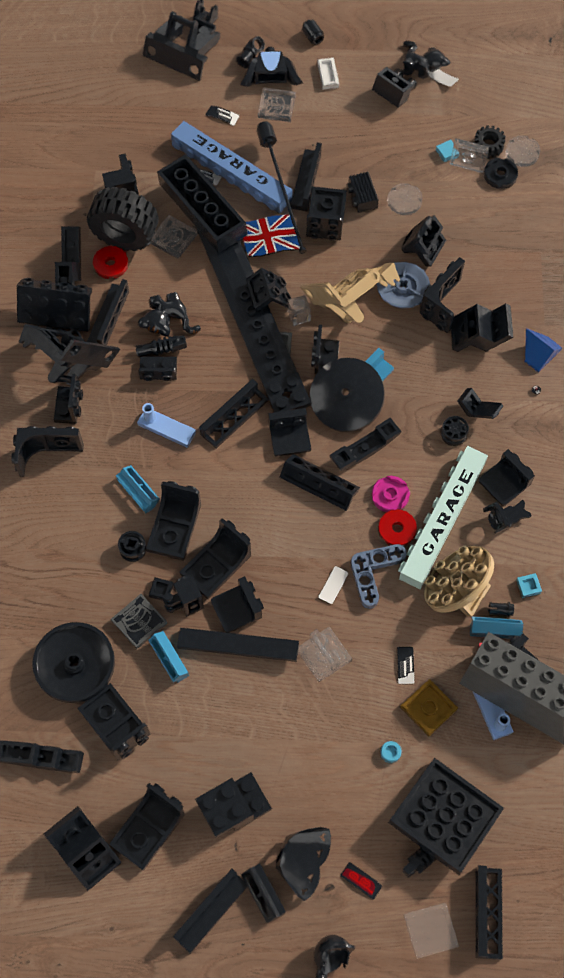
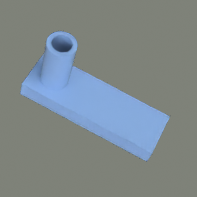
M150 403L143 405V413L137 422L138 426L188 448L196 434V429L154 411V407Z
M473 692L492 739L496 740L512 734L513 729L510 725V717L505 713L504 709Z

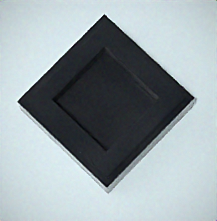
M154 577L149 597L163 601L165 594L171 593L174 583Z

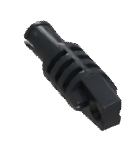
M184 335L169 336L168 339L166 337L163 340L159 338L158 341L154 339L151 343L136 345L135 347L137 357L150 354L158 356L159 353L163 355L164 352L168 354L169 351L173 353L187 348V343Z
M420 848L407 859L409 863L403 868L402 872L407 878L416 872L421 874L437 859Z

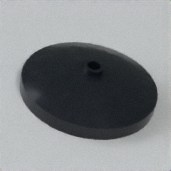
M340 358L326 364L316 374L310 389V401L315 415L324 425L340 432H354L370 425L380 414L385 400V389L378 372L367 362L356 358ZM347 390L349 394L344 395V391Z
M82 622L65 623L50 630L40 640L33 655V672L39 686L53 699L65 703L83 702L98 695L108 685L115 668V655L109 639L98 628Z

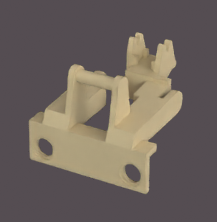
M385 263L383 266L373 269H357L333 287L329 282L306 284L300 288L314 305L330 308L346 323L352 321L359 323L363 321L364 315L355 300L374 287L376 283L387 287L388 284L395 286L394 279L396 282H399L400 278L395 264Z

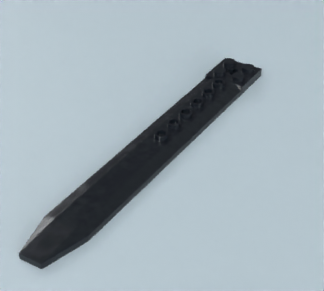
M196 228L273 411L281 412L311 406L309 396L269 306H265L260 311L254 307L246 283V278L254 272L240 240L218 253ZM284 392H291L290 398L282 395Z

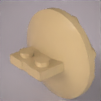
M462 546L444 560H440L435 564V569L425 580L424 598L434 611L446 613L460 609L466 616L472 617L491 586L489 581L494 571V560L491 554L483 547ZM435 571L439 573L437 578L432 576Z

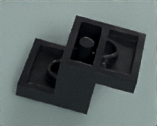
M120 154L121 169L102 173L104 187L125 188L127 191H134L139 195L131 160H127L126 154Z
M505 303L491 311L479 304H475L455 315L451 326L452 350L459 352L472 345L487 352L514 338L511 306Z
M252 772L236 781L230 778L195 799L216 838L233 828L237 831L272 810Z
M79 806L44 833V836L87 891L122 863Z

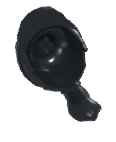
M338 935L323 937L316 944L314 950V961L317 966L316 978H327L329 972L337 970L342 964L346 968L350 954L355 950V946L350 945L343 937Z

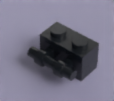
M192 575L181 577L174 583L175 595L166 593L163 597L165 610L169 613L182 608L187 617L204 609L202 595Z

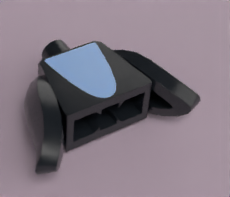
M267 47L265 52H259L258 57L250 61L240 85L249 87L255 80L256 84L287 83L288 80L294 86L301 85L303 82L289 58L283 56L281 51H275L273 47Z

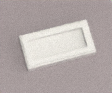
M334 58L317 60L322 89L339 88Z

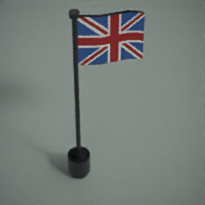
M263 121L257 125L256 132L260 145L270 150L289 215L270 216L246 222L248 235L243 238L245 248L249 257H262L278 252L299 250L300 254L306 253V248L303 247L272 149L277 142L273 126L268 121Z

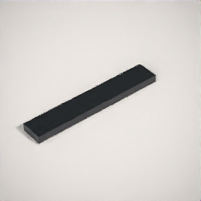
M180 627L177 648L297 662L299 641Z

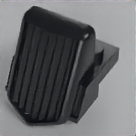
M427 216L413 227L401 247L403 253H416L425 267L432 266L447 241L441 233L443 226L436 216Z

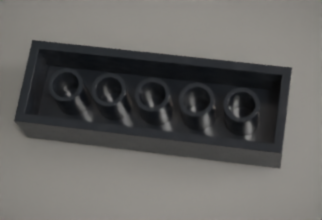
M186 154L157 171L160 186L218 253L248 235L246 222Z

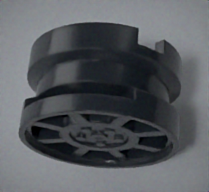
M459 416L448 417L442 425V440L450 446L461 445L466 440L469 431L468 423Z
M128 531L120 536L118 548L123 559L129 562H136L145 556L146 543L144 537L139 532Z

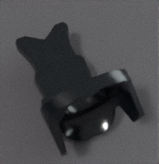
M521 500L513 507L508 506L504 509L501 508L498 502L483 508V512L491 511L488 520L491 527L495 530V534L509 529L511 525L518 523L521 519L532 516L530 512L524 509V500Z

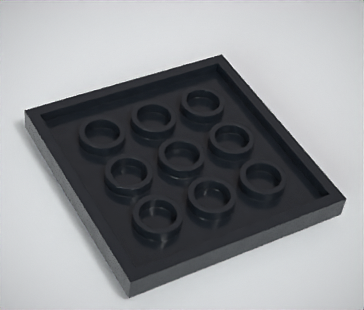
M434 757L388 823L457 875H460L504 807Z

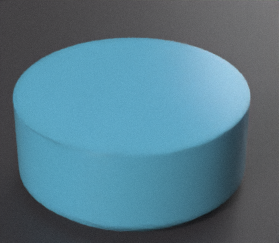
M393 741L384 743L380 751L382 759L387 763L397 762L402 753L399 744Z

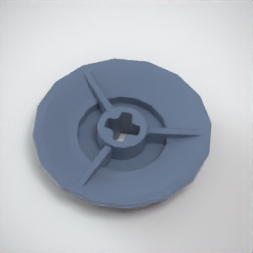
M395 262L400 281L396 282L394 279L395 286L388 284L387 287L377 283V290L381 298L391 306L398 308H412L421 304L424 291L430 285L429 277L416 264Z

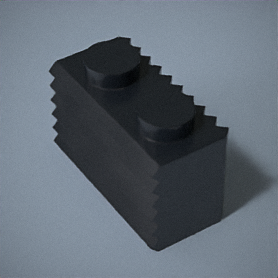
M369 172L350 175L346 188L348 194L351 193L353 208L356 207L358 213L377 209L379 199Z

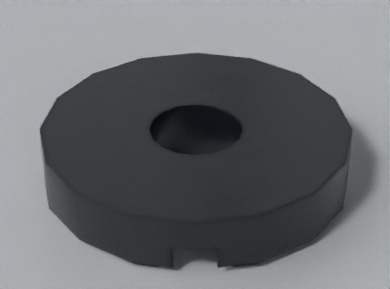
M494 158L485 166L483 172L484 179L494 188L506 189L516 183L518 168L510 159ZM497 171H503L505 174L499 175Z

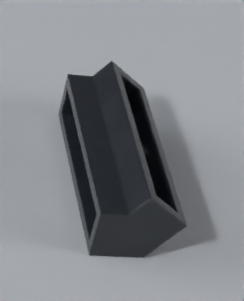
M260 863L241 874L266 923L272 922L286 914Z

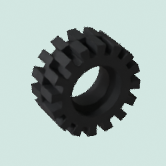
M487 125L486 128L481 127L480 130H477L473 143L474 151H477L476 154H482V158L487 156V159H490V156L496 158V155L499 156L503 152L506 137L503 131L499 132L500 128L494 129L495 126L489 128V125ZM489 139L496 144L489 145L484 143L483 140Z

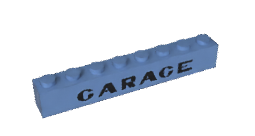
M183 121L171 133L172 145L175 149L183 151L189 158H193L202 166L208 167L216 175L222 176L230 184L236 185L244 193L250 194L258 202L267 205L269 209L275 210L280 214L287 206L280 182L198 129ZM284 184L290 203L293 190Z

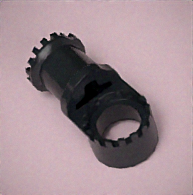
M259 36L250 39L243 48L242 54L236 58V63L241 68L247 69L250 61L259 52L264 50V40ZM254 41L258 42L259 49L255 48Z

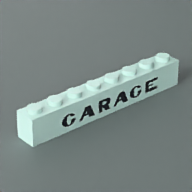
M469 446L466 447L464 452L460 451L456 460L459 462L458 465L451 468L448 475L451 477L449 482H444L440 490L442 492L441 497H436L432 508H434L432 514H427L424 520L426 524L424 529H419L415 537L418 540L415 546H410L407 552L409 556L407 562L403 561L399 567L398 572H401L400 580L421 589L474 487L488 455Z

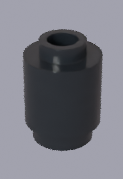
M307 20L303 23L302 32L310 43L314 45L320 44L324 40V32L316 21Z

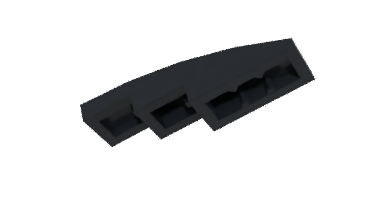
M0 740V762L61 772L80 773L84 757V752L40 746L37 743Z

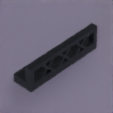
M317 142L315 151L304 150L291 201V209L308 212L312 187L315 184L321 159L322 143Z
M122 279L120 285L111 284L87 342L102 345L108 344L129 294L127 280Z
M251 379L199 426L200 435L215 449L269 401L258 390V383ZM255 394L262 399L258 404H250V399ZM248 408L246 415L237 416L238 409ZM226 420H235L234 426L224 428ZM213 432H221V437L216 442L210 437Z
M294 454L285 461L279 478L345 511L349 509L353 497L360 489L359 486Z
M478 865L475 868V958L502 960V869ZM487 873L497 874V883L492 888L487 884ZM490 893L497 899V906L492 911L487 907V896ZM490 915L497 922V929L493 933L487 929V918ZM490 938L497 944V954H487V941Z
M233 868L173 936L190 954L247 889L245 881L237 875Z

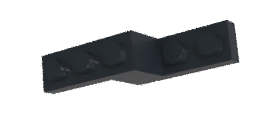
M61 226L62 262H55V283L66 282L69 285H75V281H81V227Z

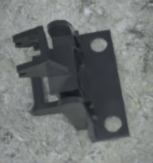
M197 0L193 21L172 11L168 21L154 33L150 32L145 36L143 56L200 81L204 63L208 59L204 54L214 47L220 39V32H215L216 25H213L218 19V5L215 4L214 7H211L210 12L205 11L204 0ZM183 26L190 28L185 47L172 42L182 34ZM149 46L155 49V55L149 53ZM192 65L198 68V74H194L191 71Z
M28 324L23 326L24 328L19 339V343H24V348L36 345L35 349L42 350L55 361L52 370L48 374V381L50 383L64 382L71 385L72 374H76L77 379H79L87 370L97 371L102 367L108 368L120 351L119 347L79 341L67 334L61 338L60 343L56 337L59 333L57 330ZM112 351L111 355L105 358L106 354ZM71 367L69 373L67 375H64Z

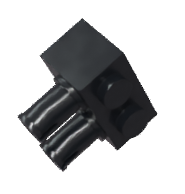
M386 67L377 74L372 90L399 108L408 100L410 92L417 86V82L413 78H409L406 81L403 78V71L399 68L392 71Z

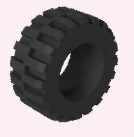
M108 187L95 195L86 220L91 232L107 245L116 246L126 251H137L146 248L151 243L159 217L155 207H152V203L146 201L142 195L139 196L136 192L127 191L125 188Z

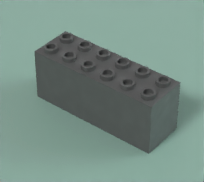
M488 632L459 684L564 744V675Z

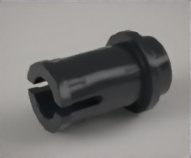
M489 602L490 608H497V610L488 609L489 615H506L507 618L514 615V604H510V602Z

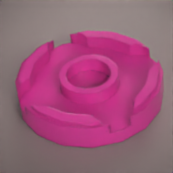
M386 476L377 480L371 495L375 506L383 512H388L390 510L404 509L408 504L410 491L406 482L401 478Z

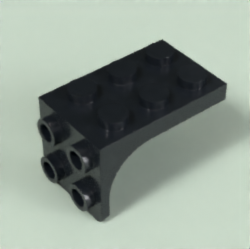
M312 187L310 209L306 223V237L341 241L347 190Z
M461 257L455 262L452 261L445 273H440L433 285L430 284L425 289L420 314L425 320L431 321L439 330L446 333L451 330L454 313L445 307L441 301L461 281L465 260Z
M35 426L17 428V435L13 436L15 452H12L11 461L12 464H15V471L18 472L19 476L24 477L27 461L38 452H83L84 443L79 428H56L53 426L46 428H37Z
M173 481L162 482L160 506L146 551L184 561L201 508L200 491L193 486L188 485L185 487Z
M221 518L219 520V528L211 541L179 573L182 577L192 575L200 593L209 599L251 557V540L245 533H239L236 530V526L230 520L226 521Z
M111 683L98 695L78 707L80 713L117 760L128 757L134 747L146 743L149 739L148 736L151 735L146 723L141 722Z
M148 783L146 785L147 790L140 804L109 844L142 871L145 870L185 816L182 802L174 796H171V798L166 796L165 790L157 783L154 785Z

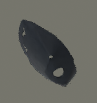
M316 827L287 835L278 854L276 870L303 901L312 896L319 884L320 866L326 861L331 846L329 828ZM323 833H325V841H323L322 838H320V836L323 835ZM323 849V851L320 853V857H318L317 851ZM311 874H314L311 878L312 882H310L308 877L311 876ZM301 889H308L306 892H304V895H302Z

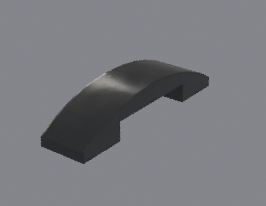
M390 417L375 426V430L348 447L343 446L330 454L329 457L340 471L345 470L381 450L401 434L402 431Z

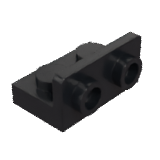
M140 357V368L138 370L140 380H177V357Z

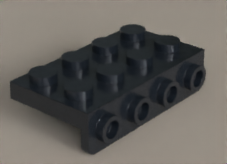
M23 278L17 284V322L88 332L90 329V295L92 288L86 285H69L66 282L52 283L50 280L36 281L32 278Z

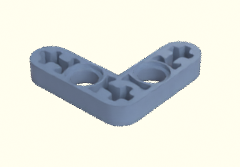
M395 544L364 551L352 557L351 568L360 601L365 608L372 609L377 606L379 601V594L372 570L402 563L407 554L405 547ZM398 550V553H402L400 558L394 555L395 551ZM381 554L384 557V561L377 563L374 561L373 556ZM357 559H360L361 562H363V571L361 572L359 564H355L357 563ZM362 576H367L370 579V583L362 585L359 579ZM370 589V596L374 598L372 603L369 600H365L367 599L366 590Z

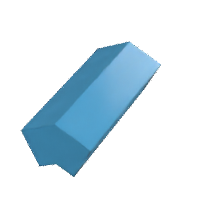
M131 465L122 468L121 472L116 475L117 481L147 514L156 507L160 498Z
M472 617L470 636L486 637L488 632L503 639H512L514 636L518 638L523 633L522 620Z
M164 631L153 634L148 641L173 682H180L187 678L189 673Z

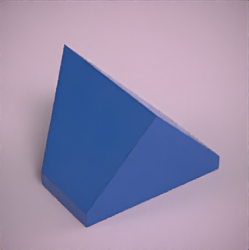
M526 328L525 362L539 373L562 350V347L548 336Z

